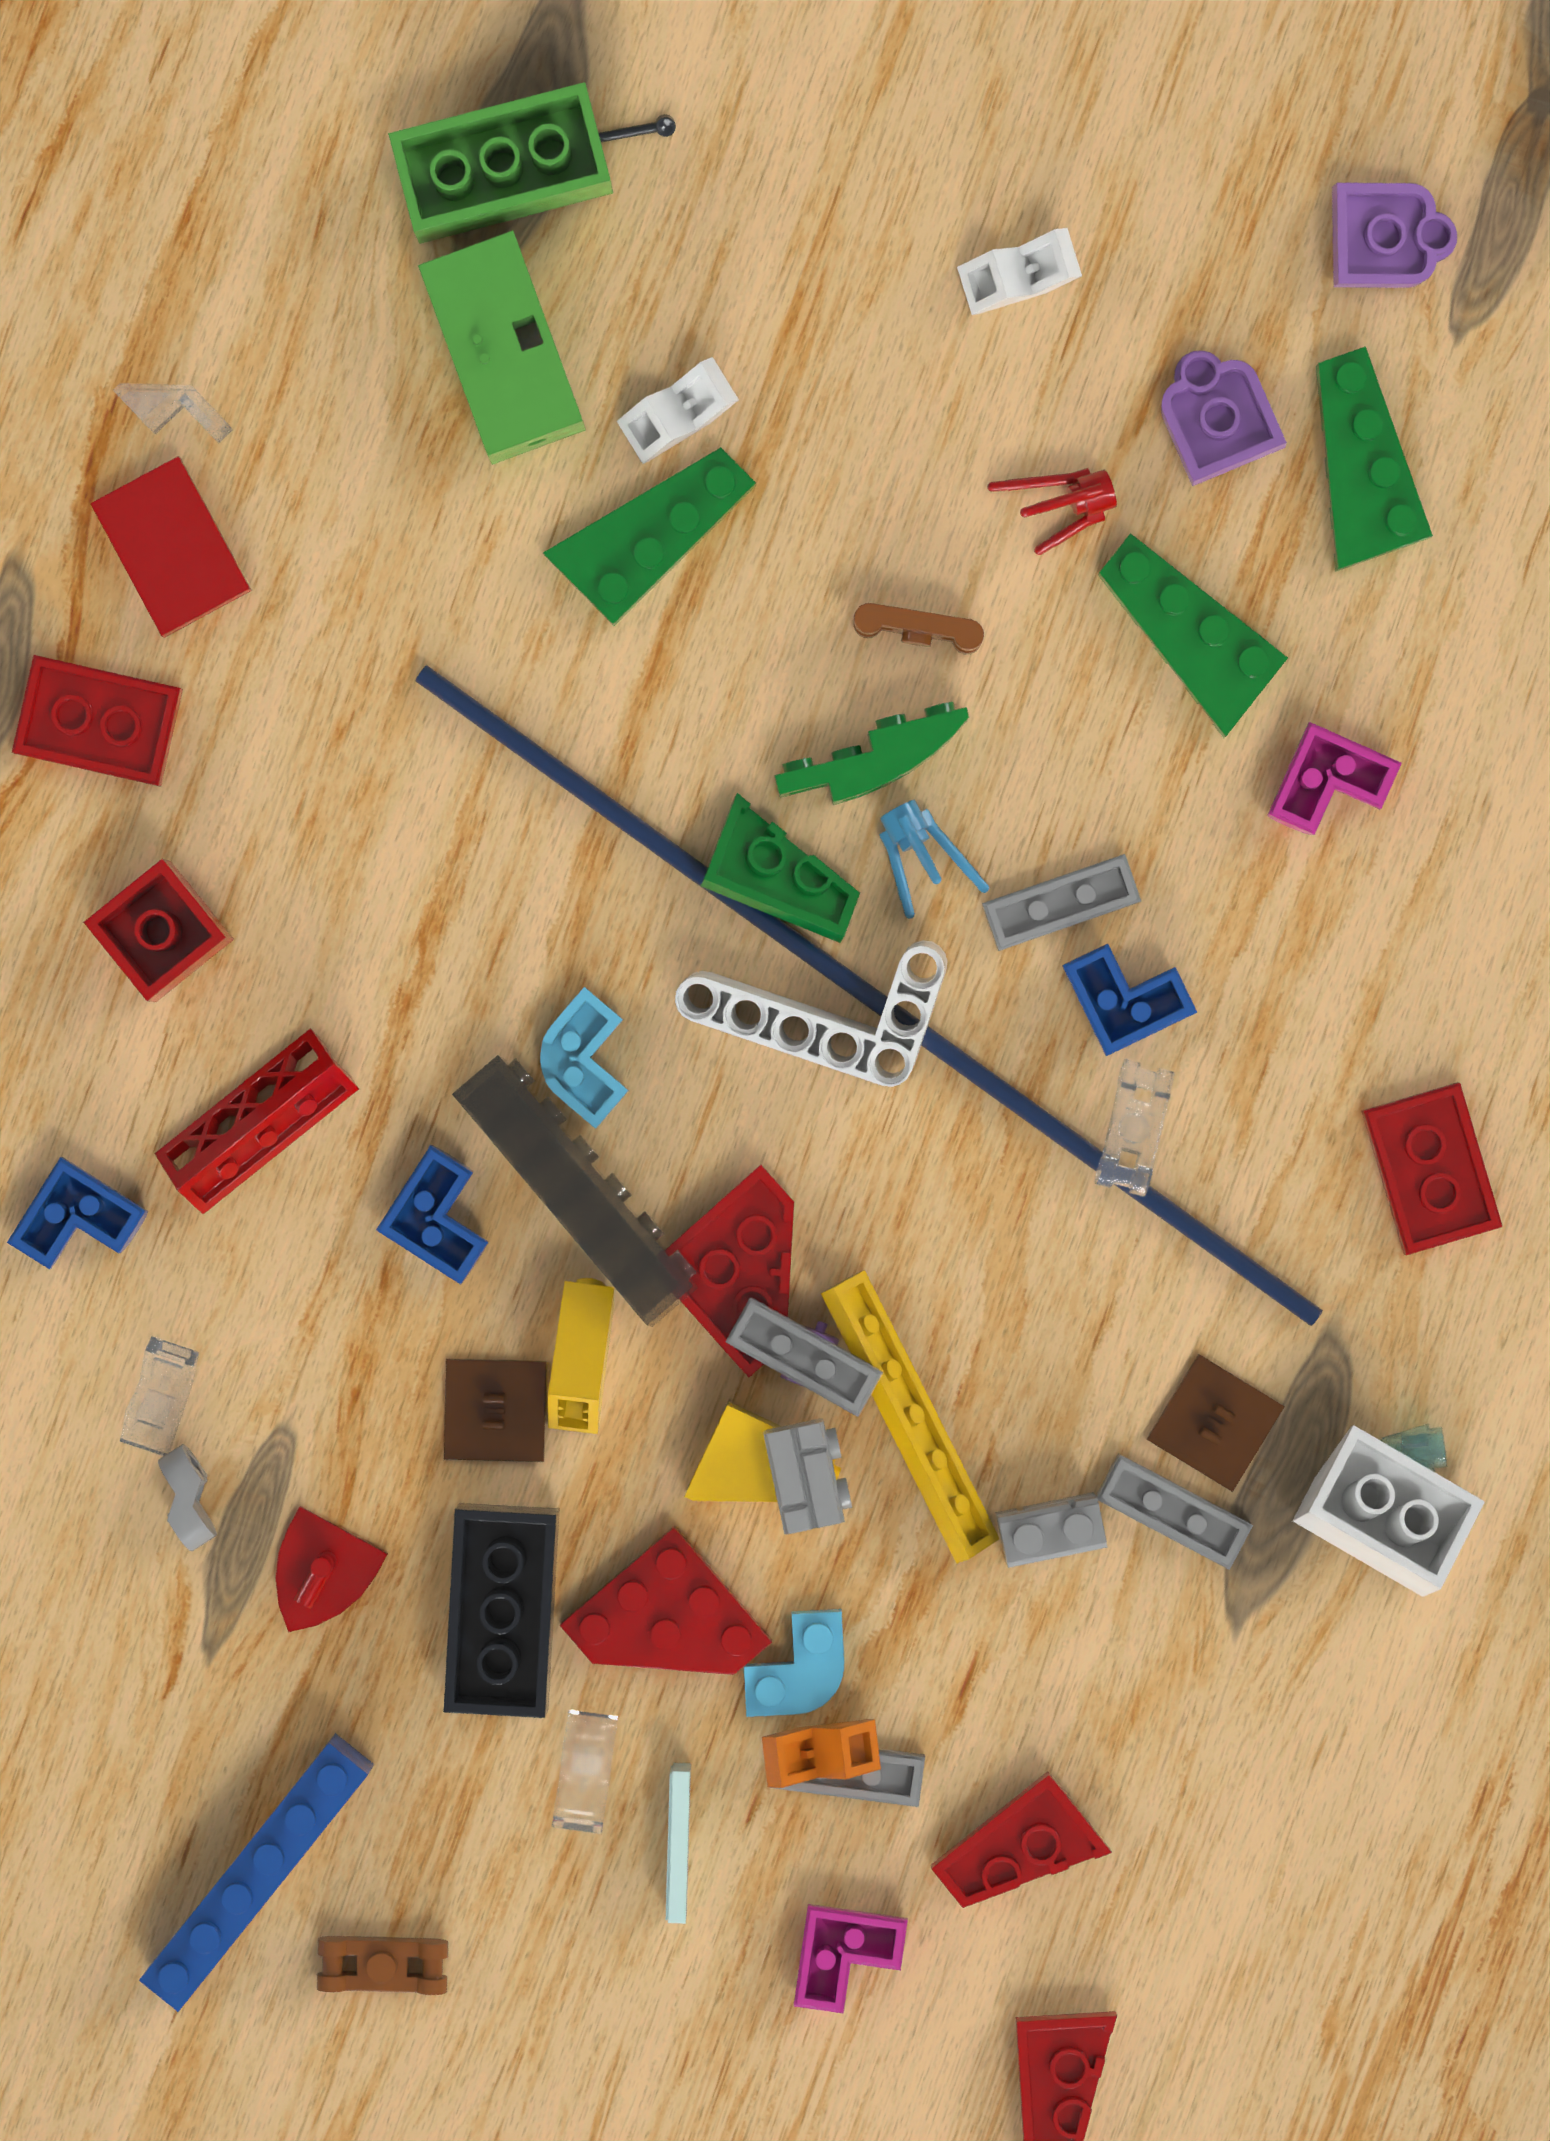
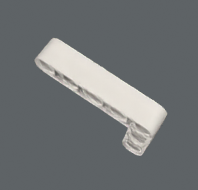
M923 940L915 942L907 948L899 962L878 1028L707 971H699L686 978L676 991L675 1003L681 1015L690 1021L882 1086L893 1087L903 1083L915 1065L946 973L947 958L942 948L932 941ZM919 953L930 955L937 965L936 974L929 978H919L914 975L909 965L910 958ZM703 984L710 989L713 995L711 1007L703 1009L691 1003L688 996L691 985ZM742 1000H750L756 1003L761 1012L760 1021L752 1025L740 1021L736 1014V1004ZM902 1001H910L916 1004L921 1013L920 1021L911 1026L899 1023L894 1015V1006ZM791 1016L802 1018L809 1028L808 1037L800 1041L789 1038L783 1029L784 1019ZM840 1032L851 1035L856 1041V1053L848 1057L836 1054L831 1047V1036ZM885 1049L897 1050L904 1057V1069L896 1073L883 1070L878 1061L879 1053Z

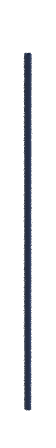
M428 665L422 669L415 682L701 887L707 866ZM701 887L876 1014L882 1016L888 998L886 995L782 920ZM896 1004L894 1006V1015L899 1023L911 1026L920 1021L900 1005ZM927 1027L921 1044L922 1047L1308 1325L1312 1326L1317 1321L1323 1311L932 1028Z

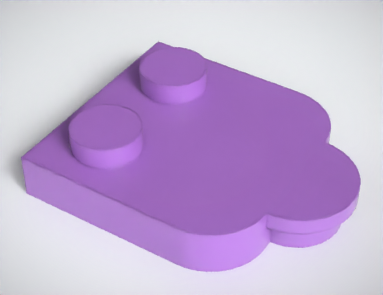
M1336 183L1332 186L1334 287H1415L1432 275L1436 262L1444 260L1453 252L1457 243L1456 227L1449 217L1436 212L1434 198L1423 186L1414 183Z
M1200 350L1190 352L1180 359L1175 369V382L1167 388L1163 395L1161 414L1192 486L1286 447L1287 442L1259 378L1250 365L1239 360H1228L1221 363L1214 354Z

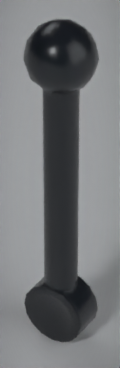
M663 114L654 123L599 132L601 142L656 132L663 137H668L674 133L676 125L670 115Z

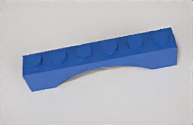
M335 1733L226 1872L150 1964L139 1981L179 2012L365 1780L374 1764Z

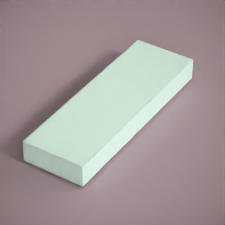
M673 1763V1766L670 1768L665 1920H668V1923L686 1924L691 1763Z

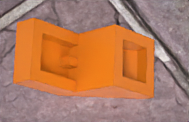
M875 1719L797 1727L762 1737L767 1787L784 1788L816 1778L850 1779L881 1770Z

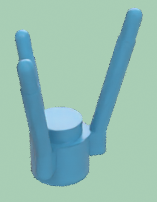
M915 800L894 808L880 818L886 831L879 834L888 852L906 918H913L915 913L897 845H900L903 852L913 848L931 881L934 884L941 882V876L923 842L930 838L926 830L969 880L982 893L988 892V884L938 827L928 809L920 811Z

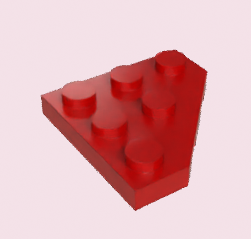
M761 1164L648 1265L748 1378L764 1364L726 1343V1340L749 1298L756 1299L788 1317L794 1200Z
M673 1526L559 1625L592 1664L734 1675L772 1643L769 1635L676 1526Z

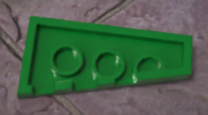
M1366 346L1318 363L1316 365L1321 427L1325 443V469L1331 507L1329 510L1335 547V572L1430 539L1433 534Z
M720 447L543 552V555L615 626L756 487V482Z
M1131 533L1098 574L1134 623L1141 628L1155 646L1154 649L1164 662L1168 663L1182 681L1191 697L1209 716L1223 738L1229 734L1288 659L1287 656Z

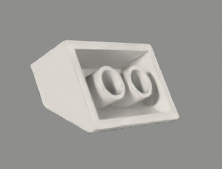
M1353 1425L1314 1478L1293 1522L1424 1597L1442 1588L1485 1501Z

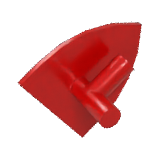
M300 1506L287 1529L280 1547L275 1577L278 1605L288 1632L317 1626L344 1612L366 1591L379 1572L388 1553Z

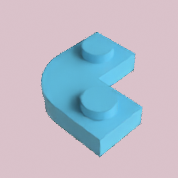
M583 987L547 1030L542 1041L540 1063L545 1082L552 1092L596 1129L629 1091L591 1058L623 1019L586 987Z
M842 1609L791 1611L794 1661L751 1663L744 1666L746 1717L804 1714L818 1709L832 1698L840 1686L844 1673Z

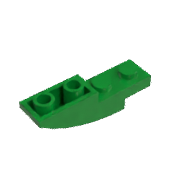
M947 702L925 708L926 717L906 722L905 714H898L876 720L877 729L868 731L867 735L871 752L862 754L861 746L858 745L831 752L833 761L813 765L812 757L782 764L784 773L775 775L779 797L782 798L828 786L832 803L837 805L886 787L915 770L944 747L967 722L969 718L967 707L955 710L954 702Z

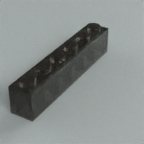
M497 1055L452 1095L647 1326L653 1327L698 1289V1286L691 1279L697 1271L678 1249L670 1255L658 1240L665 1233L646 1211L638 1216L626 1202L632 1194L613 1172L605 1178L594 1162L600 1156L586 1139L580 1134L573 1140L561 1124L567 1120V1117L552 1099L547 1096L543 1101L539 1100L529 1088L535 1082V1079L516 1058L508 1063L506 1059Z

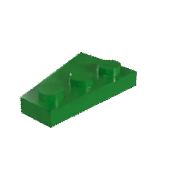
M737 793L732 801L701 887L840 943L845 937L860 892L816 856L805 854L785 837L787 833L773 821L771 824L767 823L749 808L751 803Z

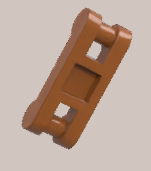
M865 603L859 606L853 620V627L856 633L863 638H873L881 631L902 634L901 642L916 646L931 647L932 639L952 642L954 648L964 655L976 652L984 638L982 626L972 619L874 603Z
M323 1936L318 1938V1955L323 1956L322 1972L317 1973L318 1991L415 1992L423 1995H442L447 1993V1976L443 1975V1959L448 1958L447 1940L362 1936ZM343 1956H357V1971H342ZM409 1957L423 1959V1973H409Z

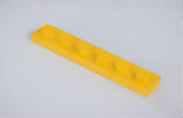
M863 1270L825 1290L821 1295L850 1353L883 1371L871 1395L956 1564L971 1559L1000 1538L866 1271Z

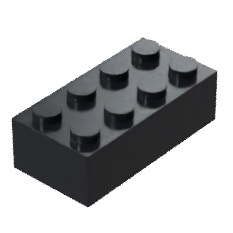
M459 1503L455 1508L444 1713L533 1718L546 1717L549 1709L560 1508Z

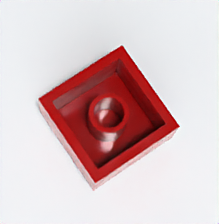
M163 858L83 922L148 1002L159 1001L234 940L175 865Z

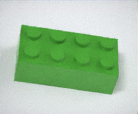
M585 82L388 133L413 231L419 244L613 194L611 179Z

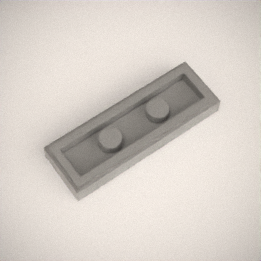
M1123 854L982 903L997 949L1000 951L1139 903L1141 898L1126 855Z
M749 1298L726 1340V1343L857 1417L860 1416L883 1374V1371L754 1298Z
M1119 1453L1096 1495L1098 1501L1229 1570L1253 1527L1251 1523Z
M879 1749L881 1770L850 1779L816 1778L775 1789L919 1807L925 1754Z

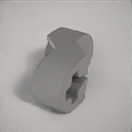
M182 1444L160 1458L158 1464L175 1492L170 1512L167 1514V1521L188 1550L194 1551L217 1536V1532L211 1519L199 1502L204 1485L208 1482V1475L190 1449Z

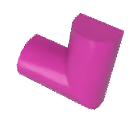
M1309 722L1267 816L1296 831L1315 835L1334 790L1380 810L1384 805L1402 763Z
M808 1904L794 2007L844 2014L851 1964L901 1971L908 1918Z

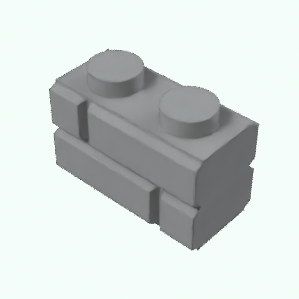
M823 1418L764 1430L763 1435L784 1534H792L845 1522L843 1509L852 1508L846 1478L836 1480L832 1460L842 1458L836 1428L826 1430Z
M1094 1492L1024 1506L1022 1511L1014 1508L995 1512L1008 1568L1107 1548L1098 1498Z

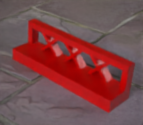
M310 1028L154 1154L176 1190L197 1210L205 1214L347 1100L359 1088L352 1077L333 1059L319 1036ZM313 1049L318 1059L303 1071H295L297 1062ZM268 1085H275L272 1096L263 1103H255L261 1090ZM229 1116H236L231 1129L224 1134L216 1135L221 1122ZM197 1147L194 1158L179 1170L174 1160L189 1148Z

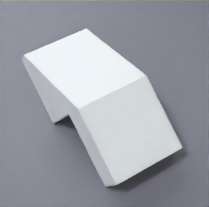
M1068 228L1054 229L1019 247L991 250L957 267L972 315L1048 293L1082 277Z
M711 357L698 363L671 387L643 398L618 419L617 423L642 464L709 425L739 399L714 358Z

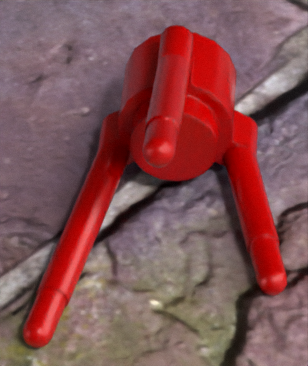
M1085 468L1073 473L990 482L987 485V489L990 492L1073 484L1067 487L1068 494L1041 501L1020 510L1022 517H1029L1071 505L1075 515L1082 513L1085 515L1037 545L1034 549L1037 555L1044 554L1088 526L1105 521L1104 511L1117 507L1115 490L1105 469L1091 474L1089 469Z

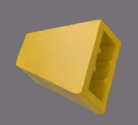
M580 1278L576 1282L564 1281L548 1390V1428L598 1434L614 1310L615 1287L606 1286L604 1282L597 1279Z
M728 1401L686 1489L684 1497L692 1501L778 1502L763 1432L764 1430L781 1426ZM833 1459L832 1462L837 1480L842 1468L835 1465L836 1459Z

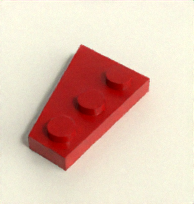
M1047 1771L932 1863L931 1869L960 1906L965 1908L1019 1888L1021 1884L1048 1874L1060 1873L1068 1870L1070 1866L1092 1858L1097 1859L1111 1854L1112 1851Z
M1116 2011L1016 2017L1023 2141H1084L1096 2088L1105 2064L1108 2043L1117 2019Z

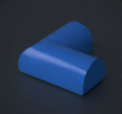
M1105 944L1062 965L1105 1056L1197 1013L1176 967L1129 988L1109 944Z
M430 1145L376 1230L461 1285L489 1243L447 1215L474 1172L448 1153Z
M60 1157L7 1243L48 1269H52L77 1228L115 1252L122 1253L140 1229L148 1210L64 1157Z

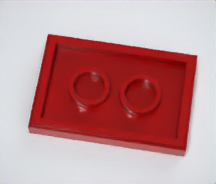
M179 456L90 503L163 638L252 591Z
M33 655L11 753L161 787L183 689Z
M1460 1082L1361 1111L1404 1255L1407 1256L1503 1227Z

